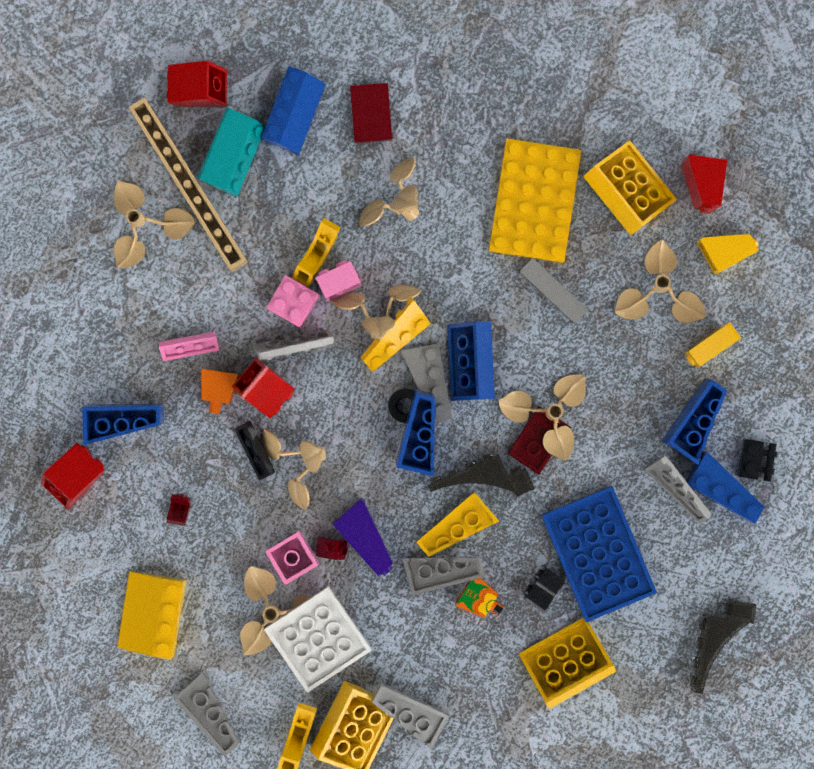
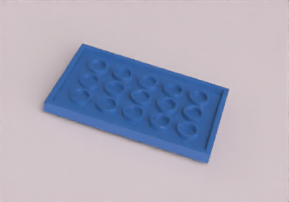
M613 486L541 515L586 623L657 593Z

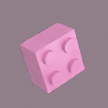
M341 261L335 265L336 268L330 271L328 268L318 273L319 276L315 277L327 302L362 286L351 261Z
M285 275L266 309L302 329L320 295Z
M300 530L265 551L284 585L319 565L317 557Z

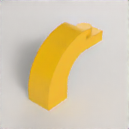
M325 218L321 221L309 249L295 269L292 276L294 280L306 287L311 285L329 256L341 227Z
M298 703L277 769H298L317 708Z

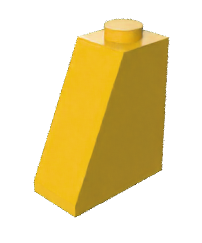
M750 234L703 237L697 241L700 250L715 275L759 251L757 240L751 237Z
M730 322L723 324L685 352L687 355L686 359L691 366L700 367L741 339V336Z

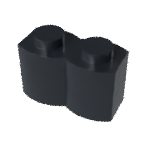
M546 567L543 570L539 569L534 576V579H536L532 586L529 584L523 592L525 595L523 599L543 613L565 582V580Z

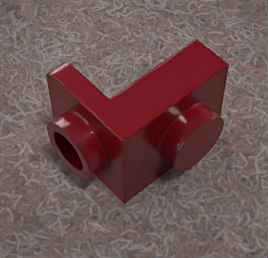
M171 494V504L166 522L186 526L191 507L190 498L184 494Z
M318 537L316 556L332 560H345L348 542Z

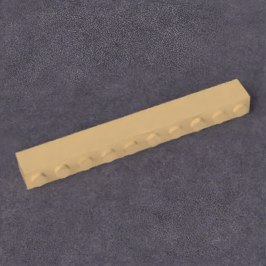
M144 97L128 107L229 270L233 273L248 264L249 262L146 98Z

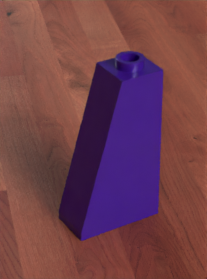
M361 498L333 523V526L378 577L381 574L385 576L393 569L391 567L393 561L364 499Z

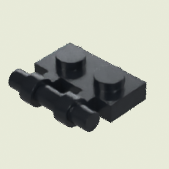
M743 439L738 477L758 480L760 472L764 473L763 481L771 482L772 474L774 475L775 472L773 466L774 459L777 458L778 453L776 452L777 444L769 443L768 450H763L764 442ZM762 455L767 456L765 467H760Z

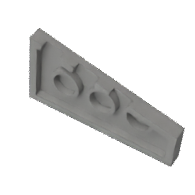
M329 330L304 333L303 337L300 338L296 335H288L284 340H276L275 337L267 338V342L258 343L257 340H251L252 349L258 359L263 361L271 360L276 356H290L294 352H308L312 348H326L330 344H334V338Z
M439 344L401 350L418 390L433 393L435 396V422L452 419Z
M666 455L650 463L645 468L698 523L708 520L712 515Z
M481 557L402 558L412 596L486 576Z
M202 672L175 696L174 700L225 757L240 741L204 672Z
M382 683L379 684L371 699L372 703L394 718L402 727L409 730L430 749H432L449 717L447 712Z

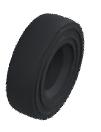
M399 389L389 399V413L398 422L406 423L408 413L399 411L398 402L403 398H408L412 401L414 391L411 389Z

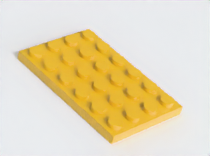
M506 138L488 252L564 263L582 150Z

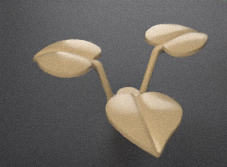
M414 157L397 164L390 174V180L393 183L397 182L401 189L399 195L392 200L390 205L383 204L382 199L369 203L360 216V228L378 221L383 215L385 208L396 212L398 215L402 214L408 221H413L419 215L417 187L409 185L404 188L402 185V180L408 179L414 170Z
M117 181L114 191L115 207L119 213L126 215L127 222L131 224L130 228L133 231L134 239L131 236H123L116 241L114 246L116 267L129 268L143 259L145 245L137 241L136 227L143 226L145 221L165 225V235L170 239L177 240L185 237L194 226L195 220L192 215L185 210L172 208L164 213L165 222L148 218L137 210L144 203L145 196L143 190L134 184Z
M663 240L654 244L645 257L646 270L650 274L658 273L654 287L644 297L637 289H626L620 294L614 311L616 315L624 319L635 320L642 318L649 310V305L645 300L655 291L658 293L668 291L673 301L676 302L672 306V314L677 321L691 323L706 317L705 308L701 300L692 292L684 291L680 293L678 299L675 297L670 287L671 279L665 274L673 272L677 265V258Z
M396 285L390 288L388 295L391 297L386 314L383 317H369L365 304L362 303L366 298L360 293H345L333 299L331 303L343 310L362 307L366 317L362 321L363 328L371 334L372 339L375 340L377 338L381 340L395 326V321L389 317L392 302L395 299L400 302L407 301L410 297L413 299L421 293V290L410 285Z
M569 375L558 380L553 389L554 395L560 398L558 404L549 405L546 409L530 408L532 405L531 397L524 391L509 393L499 400V407L509 420L516 423L527 421L529 412H544L548 419L554 420V430H548L544 434L543 446L549 454L566 461L573 451L574 435L568 426L557 428L558 419L563 415L561 403L564 402L566 406L574 407L583 402L586 394V377L584 375Z
M264 429L262 432L263 447L266 454L272 460H278L279 455L301 454L307 468L296 477V480L293 478L289 480L288 490L295 504L307 510L309 493L306 486L300 482V479L308 471L316 472L319 470L321 462L326 459L324 448L305 440L300 444V451L282 452L281 443L272 432Z
M250 566L245 574L244 589L247 596L253 601L264 598L266 608L263 611V618L265 621L262 625L258 621H250L243 626L240 639L244 655H253L265 650L272 642L264 631L267 623L276 621L279 615L286 614L292 610L279 611L277 606L269 605L267 595L272 594L276 588L275 577L269 571ZM301 595L296 597L293 601V607H297L311 596Z

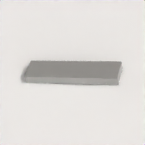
M534 258L519 271L574 324L588 311L581 302Z

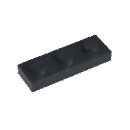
M251 421L235 428L234 430L259 481L276 473Z

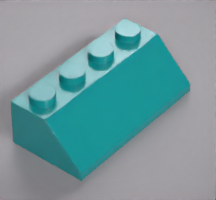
M226 107L197 179L222 193L238 197L266 126L249 116Z

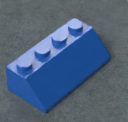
M288 66L262 134L263 141L299 155L326 84L307 72Z
M475 321L447 325L451 401L495 399L491 322Z

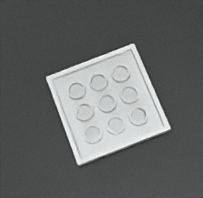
M329 586L264 628V631L307 693L372 650Z

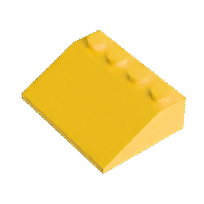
M630 140L596 164L583 176L630 236L677 200Z
M129 571L117 648L152 657L172 659L176 651L187 580Z
M584 618L577 620L519 653L523 664L548 709L616 672L614 664L589 622H585Z
M343 682L310 748V751L318 760L343 769L370 768L394 719L372 703L371 699L374 693L350 682Z

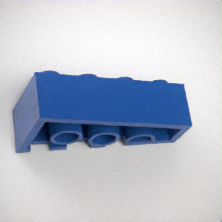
M704 379L666 433L662 442L691 463L699 465L700 456L706 447L707 438L713 429L714 420L720 411L727 390L711 379Z
M417 389L414 391L396 458L397 468L434 476L435 396L433 393Z
M164 403L88 404L83 406V446L163 424Z
M702 451L699 465L695 464L685 481L694 491L746 521L756 524L765 507L707 451Z

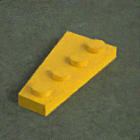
M411 297L406 301L408 304L404 309L399 310L395 314V326L381 340L376 338L360 357L372 372L431 324Z
M473 492L417 540L416 543L430 557L499 522V520L477 494Z

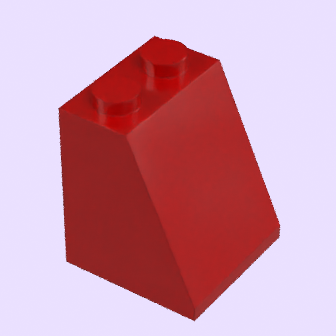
M209 61L168 65L167 103L177 107H227V69Z
M689 154L681 162V167L694 209L700 210V213L711 214V211H715L722 206L727 159Z
M257 357L232 385V388L244 400L269 418L280 411V406L292 397L295 390L287 381Z
M76 443L43 473L41 485L69 510L103 475L104 465L99 459H94L85 446H80Z

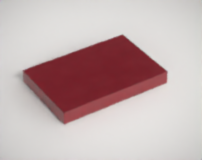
M388 83L350 86L355 144L393 141Z
M534 412L507 454L540 475L552 456L543 446V437L548 430H554V420L548 419L544 412ZM558 419L557 428L561 426H568L570 428L569 425Z

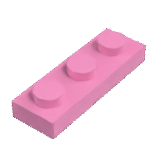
M215 331L159 342V350L163 361L220 350Z

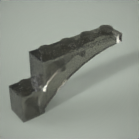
M493 452L483 456L484 460L478 463L476 460L466 463V468L459 470L457 467L448 471V476L443 478L440 475L430 479L431 483L428 484L431 492L459 484H486L512 491L517 497L535 488L525 467H514L509 470L510 474H507L499 454L494 455Z
M729 598V603L725 605L726 617L703 614V618H700L699 629H701L700 637H697L696 640L698 651L697 656L693 658V668L695 670L694 675L690 677L689 683L690 687H692L691 690L695 693L703 694L709 671L725 644L749 623L754 624L757 604Z

